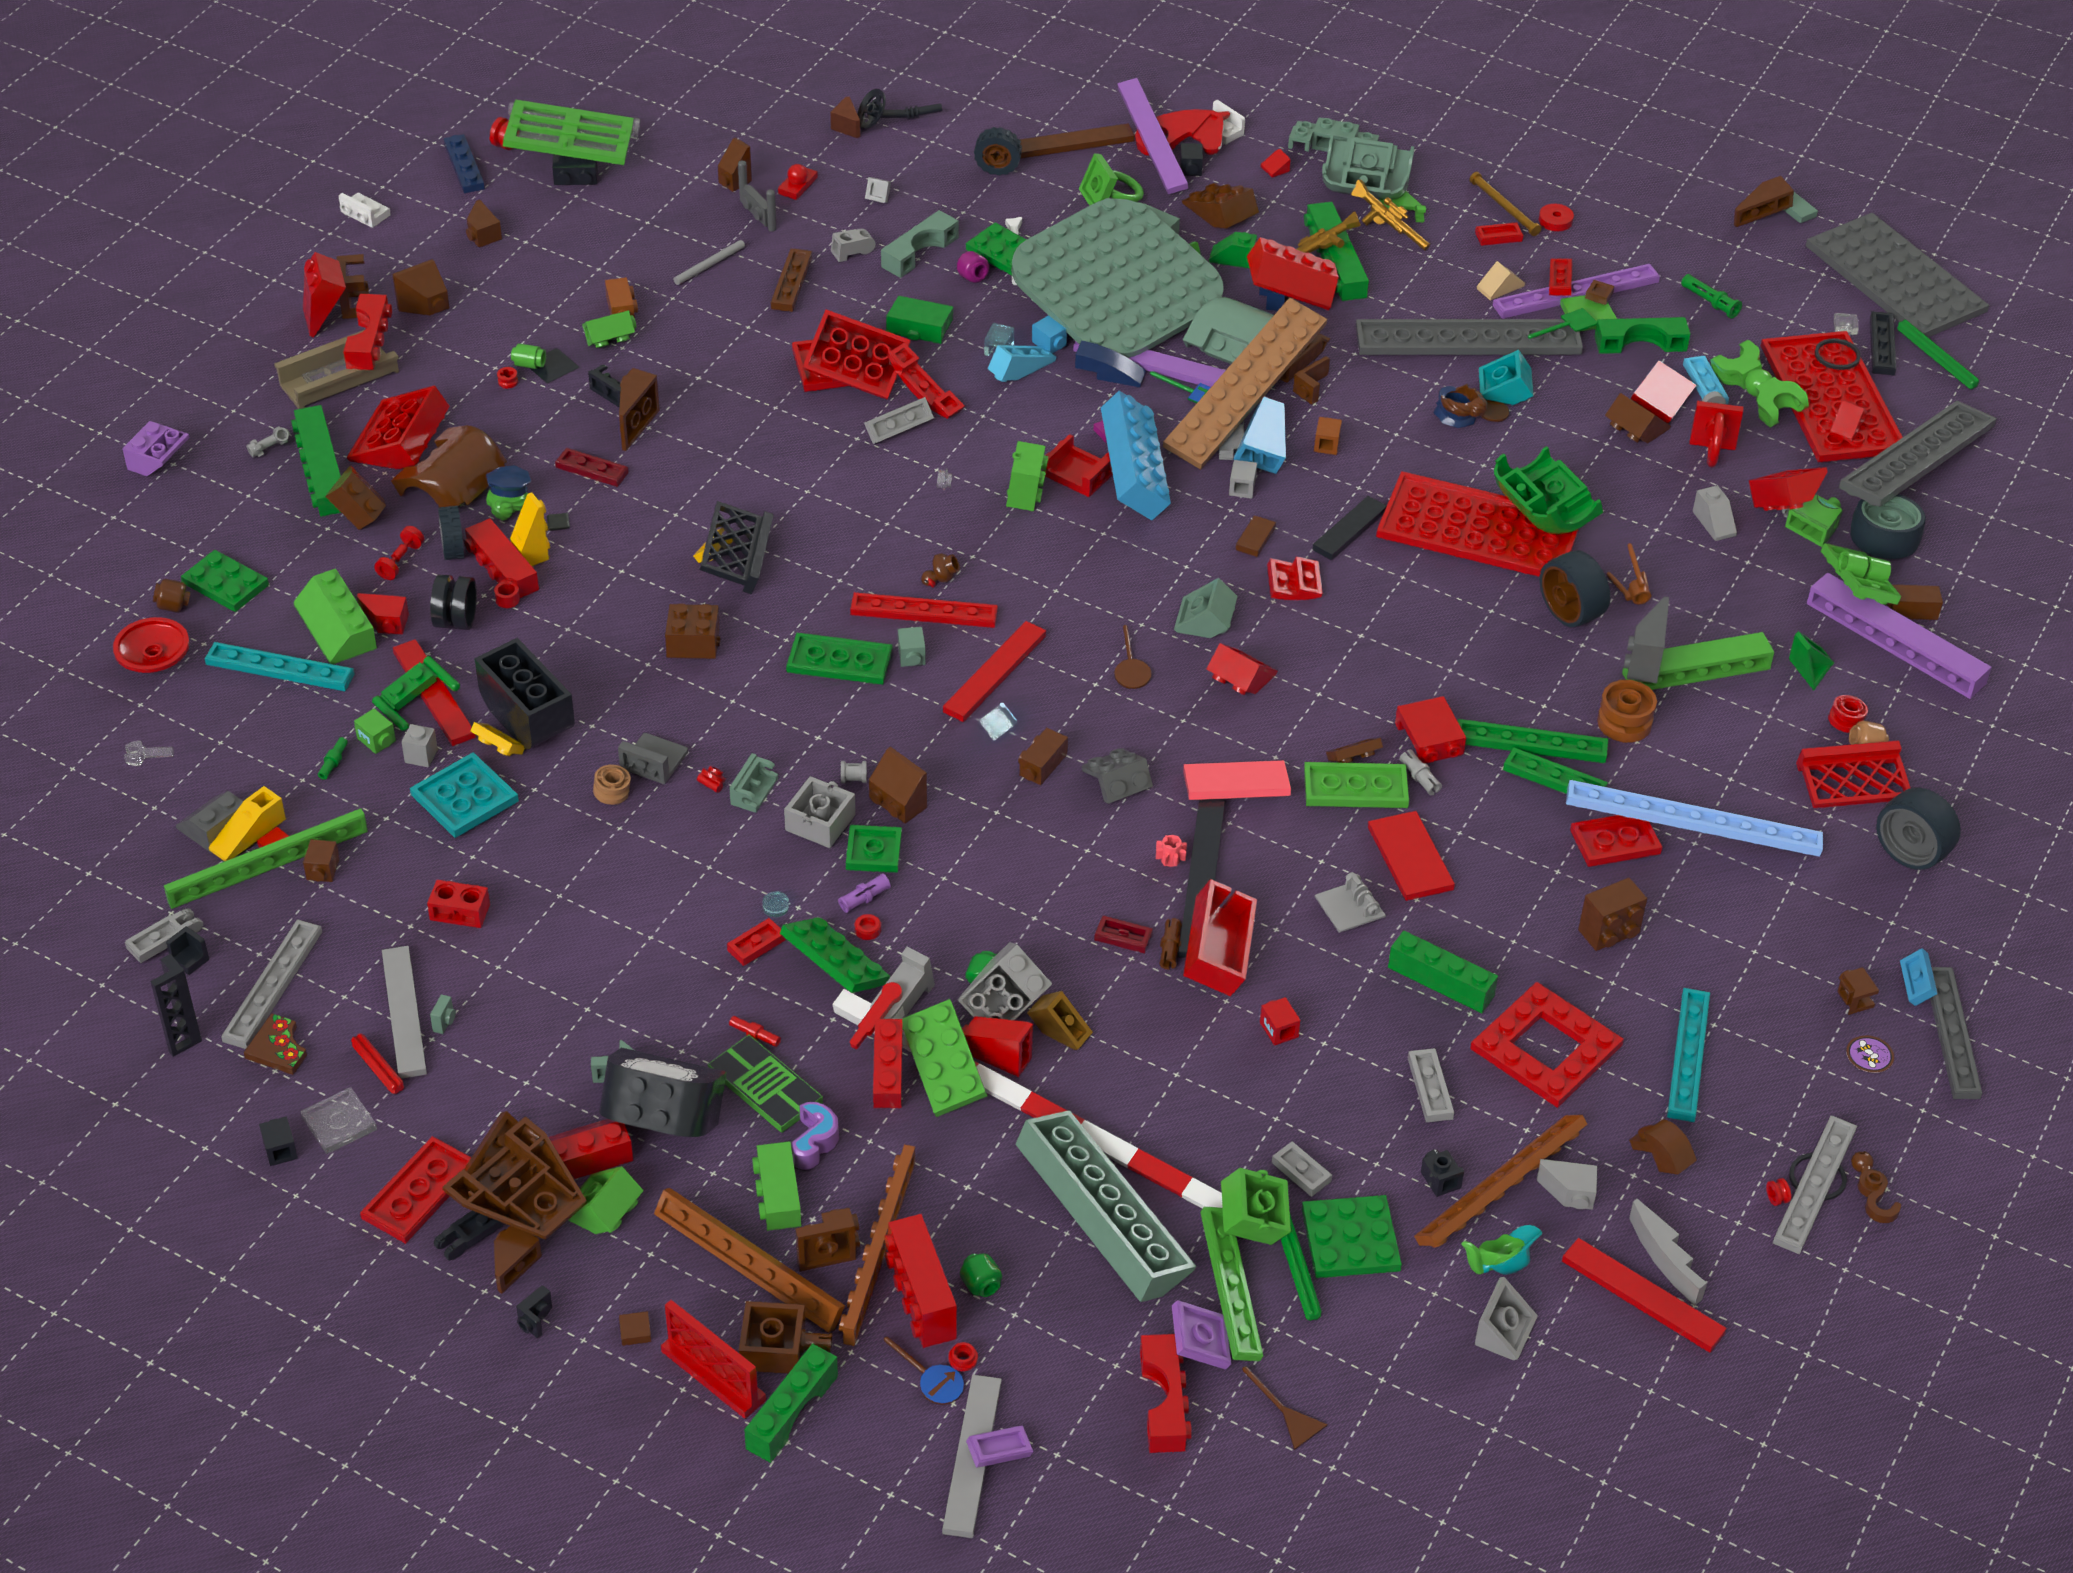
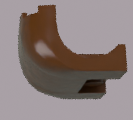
M470 425L447 428L434 440L437 448L431 451V456L417 464V466L405 467L391 482L400 496L405 495L407 487L414 486L426 491L439 507L459 506L463 502L468 505L489 486L486 474L498 467H504L507 460L498 445L484 431Z

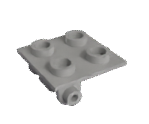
M1353 872L1346 876L1345 885L1314 896L1339 933L1386 917L1379 903L1373 898L1368 887L1362 882L1361 877Z

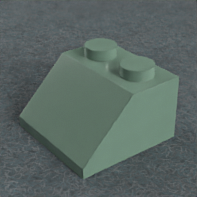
M1219 578L1191 592L1182 599L1174 630L1177 633L1212 638L1218 634L1225 633L1231 626L1230 622L1235 610L1237 595Z

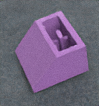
M149 421L123 447L127 470L145 476L150 475L163 466L190 438L189 434Z

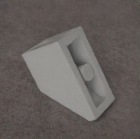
M1719 486L1697 490L1693 513L1712 538L1718 541L1736 536L1737 531L1730 501Z
M1540 1159L1537 1181L1565 1207L1593 1210L1597 1189V1166Z

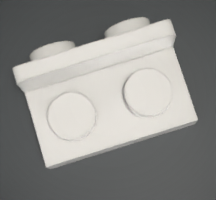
M1215 100L1213 102L1214 111L1230 112L1229 118L1223 121L1224 132L1222 142L1228 144L1244 135L1245 118L1219 100Z
M344 193L339 195L341 212L372 228L390 216V208L360 193L352 197Z

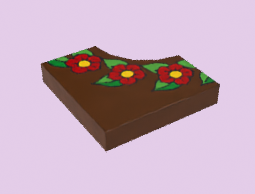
M271 1013L244 1051L245 1059L294 1075L307 1056L306 1049L299 1046L294 1040L293 1035L297 1028L296 1021Z

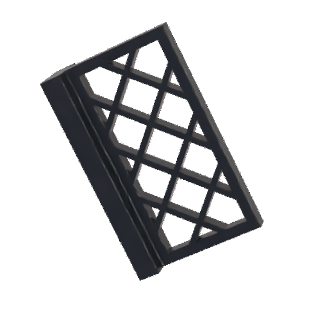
M717 501L699 570L744 585L743 592L752 595L759 579L774 514L764 511L763 516H759ZM719 511L728 513L731 518L724 519ZM742 520H748L755 524L747 527ZM736 523L740 530L734 531L729 524ZM723 527L727 534L720 535L716 528ZM746 535L750 542L743 543L738 536ZM732 539L737 546L730 547L725 540ZM719 543L724 550L716 551L712 544ZM742 551L746 558L739 559L735 552ZM728 555L733 562L726 564L722 556ZM715 559L719 566L709 565L707 561ZM738 567L743 575L735 574L731 569Z

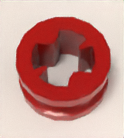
M504 367L498 370L497 378L500 387L509 389L518 384L516 369Z
M1779 1178L1776 1182H1767V1195L1774 1206L1780 1205L1781 1202L1789 1203L1791 1201V1191L1784 1178Z

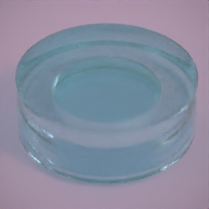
M774 891L764 896L762 902L765 914L771 917H781L788 912L789 899L786 894Z

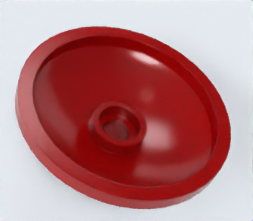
M152 617L135 621L123 628L114 640L113 652L118 663L124 668L139 673H155L177 664L186 655L190 641L186 629L180 623L168 618Z

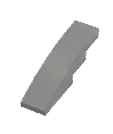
M1634 1200L1629 1219L1640 1242L1672 1285L1695 1306L1703 1299L1707 1283L1690 1269L1693 1258L1677 1245L1679 1233L1640 1200Z

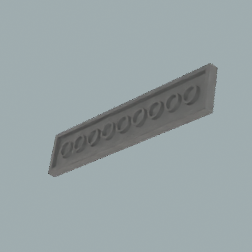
M1356 319L1355 325L1359 355H1508L1517 350H1520L1522 355L1582 354L1583 349L1580 332H1575L1569 325L1532 339L1528 338L1529 334L1565 322L1563 319Z
M1956 401L1840 481L1839 488L1851 496H1857L1867 501L1870 505L1881 507L1993 428L1997 418Z

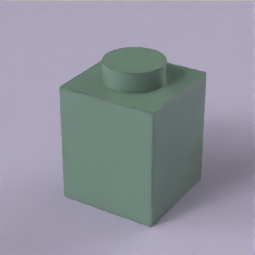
M922 627L898 629V651L901 667L925 665V642Z

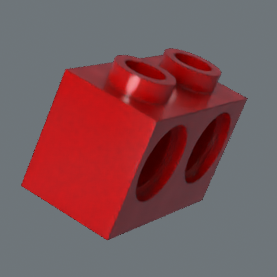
M436 880L427 902L430 920L481 928L490 907L488 887Z

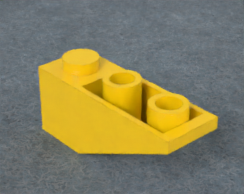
M532 492L527 494L510 540L528 563L534 566L549 560L548 549H550V543L546 537L548 526L544 519V514L546 513L545 505Z
M265 786L260 788L243 801L211 843L209 851L223 861L235 858L259 838L286 820L282 798Z

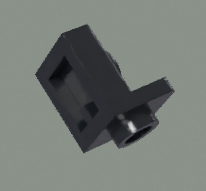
M543 1285L516 1306L519 1327L525 1333L533 1334L537 1339L543 1335L540 1319L546 1317L552 1309L551 1292Z

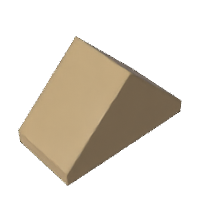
M1497 261L1477 285V290L1491 301L1524 287L1525 282Z

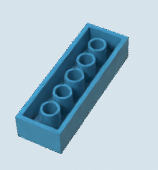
M1118 391L1101 407L1117 500L1148 519L1153 520L1171 504L1154 413L1151 408L1141 405L1131 395Z

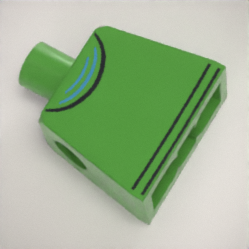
M1815 495L1813 500L1803 503L1804 507L1789 509L1785 527L1823 547L1824 543L1828 542L1838 528L1842 509L1837 498L1831 497L1826 500Z

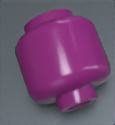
M968 251L958 259L957 271L966 280L977 283L987 276L989 263L979 253Z

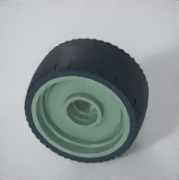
M1896 495L1881 507L1870 505L1867 501L1860 499L1852 517L1850 536L1858 548L1872 556L1885 559L1908 557L1917 550L1921 542L1926 516L1920 505L1903 495Z

